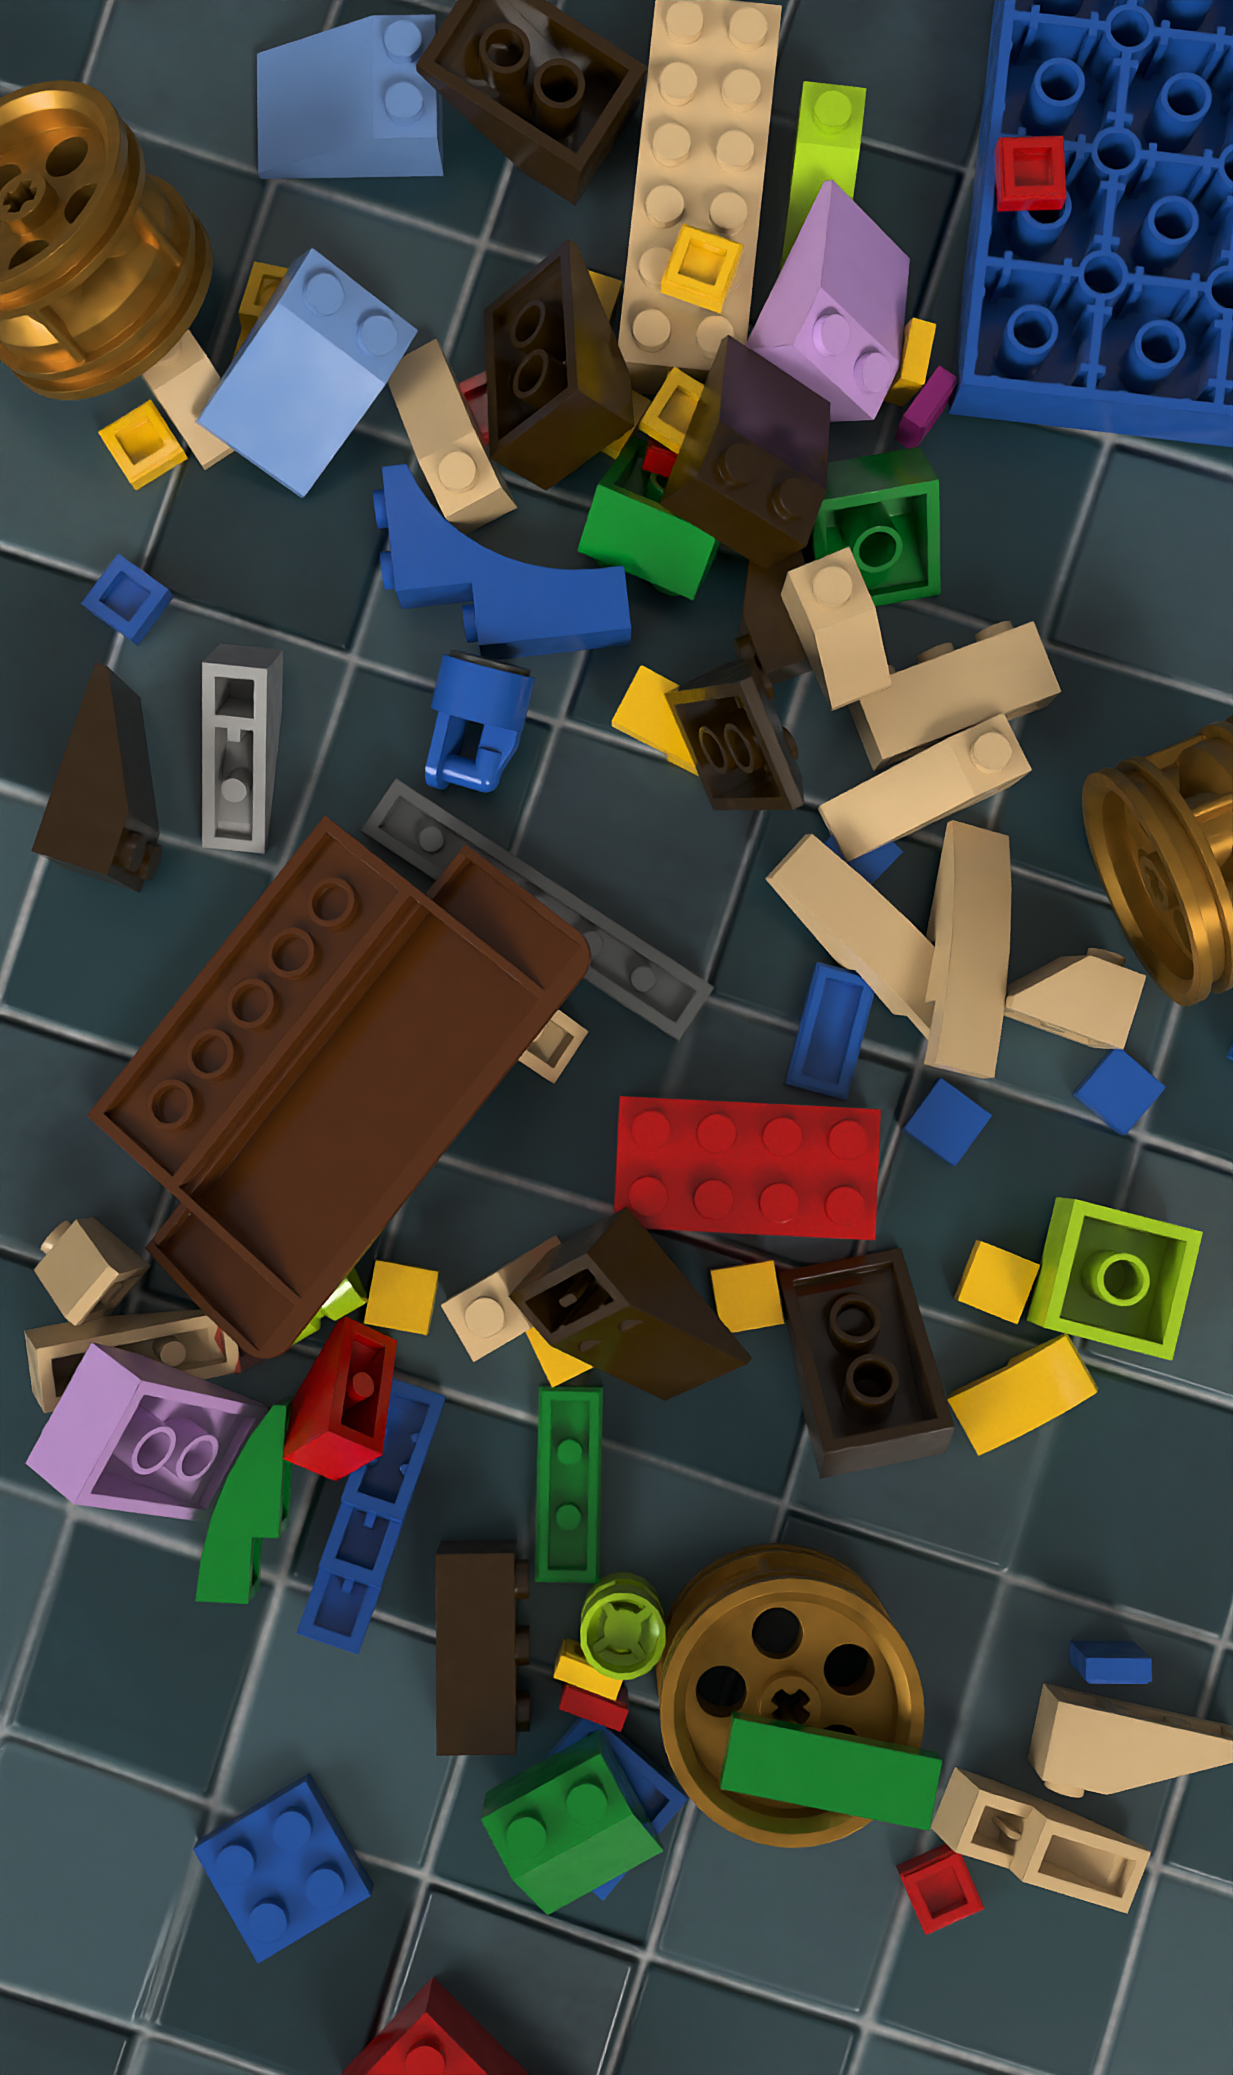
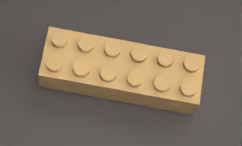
M735 0L655 1L618 346L631 375V388L639 394L657 395L665 382L668 371L671 372L674 366L705 385L721 340L724 337L730 335L743 345H746L782 5ZM683 223L744 244L742 258L721 314L660 293L661 281Z

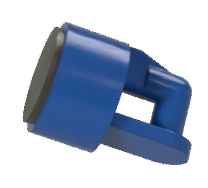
M450 649L449 655L442 654L430 706L431 709L439 712L425 768V781L429 787L444 790L450 783L484 793L491 792L497 788L502 772L519 746L536 680L535 677L530 676V669ZM467 720L484 724L475 760L459 756Z

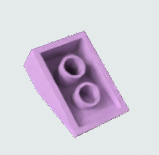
M833 180L823 182L745 346L831 403L830 422L874 420L901 364L910 258Z
M91 1342L48 1423L43 1428L26 1464L75 1505L208 1523L228 1474L249 1437L268 1413L269 1408L261 1402L141 1354Z

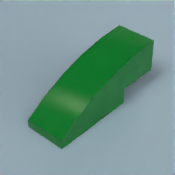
M283 1397L271 1407L249 1437L228 1474L209 1524L200 1560L195 1601L248 1604L260 1589L263 1538H279L290 1523L293 1463L282 1459L291 1404L294 1397Z

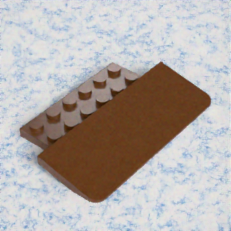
M325 815L87 1115L181 1202L145 1249L199 1308L247 1354L263 1359H271L282 1355L291 1347L584 978L591 963V949L587 939L466 844L427 893L424 894Z

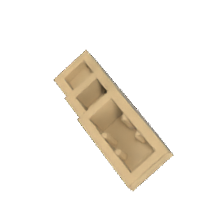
M955 820L947 822L926 938L935 948L924 1003L935 1005L924 1064L982 1079L994 1078L1004 1017L1010 954L1012 887L1009 836Z
M805 834L765 879L841 968L856 970L893 1014L908 1016L928 1040L935 1005L924 1002L935 947L858 872L813 834Z

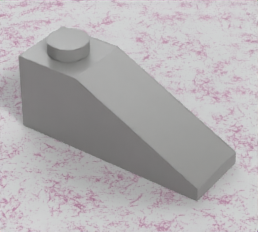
M220 643L202 662V847L262 854H265L267 851L282 716L283 650Z

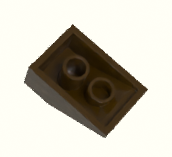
M458 0L416 64V72L522 172L574 206L577 205L639 107L647 66L546 0Z
M568 238L484 309L490 459L546 491L570 473L575 472L582 464L612 442L620 439L627 431L634 427L631 375L578 245Z
M727 335L721 340L659 504L764 569L807 546L827 490L831 403L730 335Z
M754 658L728 662L664 693L713 810H794L804 805L803 777L796 762L798 759L796 742L791 733L781 726L772 704L774 700L772 683L767 674L760 667H757Z
M95 663L31 851L69 871L140 893L144 880L150 881L156 874L162 855V846L157 844L160 831L141 698L108 666Z
M897 1248L778 1272L777 1279L804 1417L820 1479L946 1453L955 1427L902 1249Z

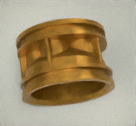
M56 80L41 82L20 88L0 98V360L10 368L26 387L50 399L80 400L108 393L131 382L153 367L178 343L197 316L209 288L213 268L211 241L205 227L188 207L179 192L165 180L145 173V159L140 142L130 127L122 120L111 102L100 91L92 86L76 81Z
M1231 715L1225 721H1216L1202 727L1195 736L1145 757L1132 756L1119 762L1115 769L1103 768L1089 774L1083 784L1082 811L1090 851L1098 876L1129 945L1152 980L1171 1000L1182 1006H1191L1203 1001L1210 992L1215 994L1222 993L1233 988V715Z
M791 1543L756 1544L737 1549L715 1559L689 1580L679 1592L665 1617L666 1645L660 1660L656 1664L661 1732L670 1765L679 1783L698 1808L714 1822L744 1839L774 1847L801 1848L822 1845L844 1838L860 1830L873 1820L720 1788L719 1779L732 1711L820 1729L831 1725H845L855 1731L853 1733L855 1736L920 1748L924 1731L925 1709L922 1685L914 1659L873 1590L857 1573L838 1559L822 1551ZM779 1607L787 1609L799 1619V1631L796 1641L791 1648L782 1653L765 1651L752 1637V1628L756 1618L767 1609ZM843 1644H855L864 1648L868 1656L865 1671L856 1682L844 1687H838L828 1682L824 1676V1664L827 1656L833 1649ZM715 1666L731 1667L738 1671L745 1681L744 1695L740 1701L731 1706L721 1707L713 1705L703 1699L696 1689L701 1675L706 1670ZM783 1689L787 1694L792 1695L797 1691L800 1701L794 1706L785 1700L777 1704L775 1693Z

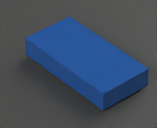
M821 962L815 963L783 1085L843 1101L847 1100L875 994L858 972Z

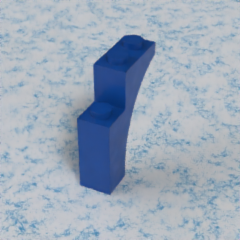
M407 464L382 466L384 489L373 490V500L378 529H389L391 551L380 552L381 572L385 590L395 589L402 609L474 601V604L462 605L467 643L478 642L481 656L495 660L631 645V621L624 566L580 570L556 569L526 564L502 556L481 546L449 523L424 495Z

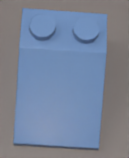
M435 14L372 15L257 53L258 174L260 179L444 176L442 95L416 72V64L438 32Z
M310 248L292 262L195 423L296 495L303 498L383 389L418 330L319 252Z

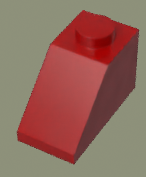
M346 1316L337 1322L292 1400L282 1459L331 1480L338 1481L382 1455L397 1340Z

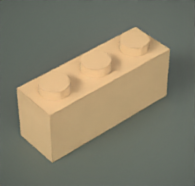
M1011 621L994 624L975 635L976 643L954 650L952 643L938 645L916 657L917 665L898 672L895 671L893 665H888L891 686L889 688L848 704L873 771L909 759L933 745L1003 712L1007 720L1010 721L1047 707L1061 693V689L1034 621L1013 628Z

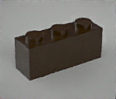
M517 1540L441 1541L436 1551V1756L516 1755L519 1732L531 1731V1691H519L518 1666L530 1665V1625H518V1599H529L530 1562L529 1559H518Z

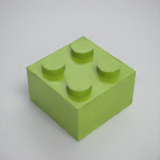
M1056 1197L1026 1321L1043 1328L1172 1361L1203 1232L1077 1199Z

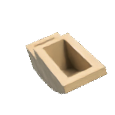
M954 1767L931 1828L956 1853L1008 1868L1022 1882L1127 1914L1151 1854V1851L1145 1846L1069 1810Z

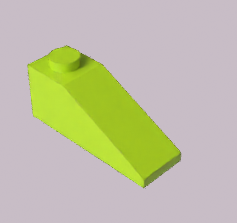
M803 82L795 128L780 272L824 181L833 180L853 200L867 88Z

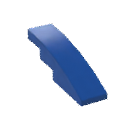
M392 1378L383 1453L349 1475L341 1497V1505L318 1566L319 1571L296 1634L359 1655L415 1493L446 1396Z

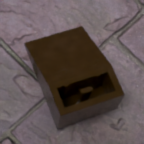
M627 1206L549 1250L508 1296L551 1347L664 1401L747 1365L752 1359Z

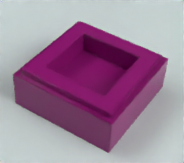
M940 365L937 367L903 415L894 440L907 449L920 445L947 407L957 385V377Z

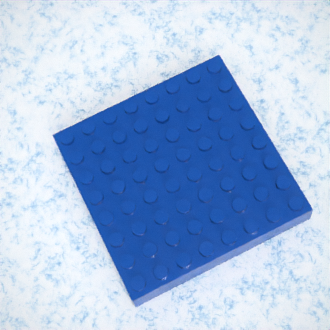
M994 0L953 375L957 377V385L949 402L948 414L1233 447V0ZM1063 136L1066 200L1062 209L997 212L994 149L998 139L1001 137Z

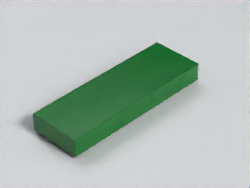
M551 1384L539 1385L535 1582L599 1583L603 1385L559 1384L554 1387Z
M732 1711L719 1782L720 1788L723 1790L930 1831L942 1758L935 1751Z

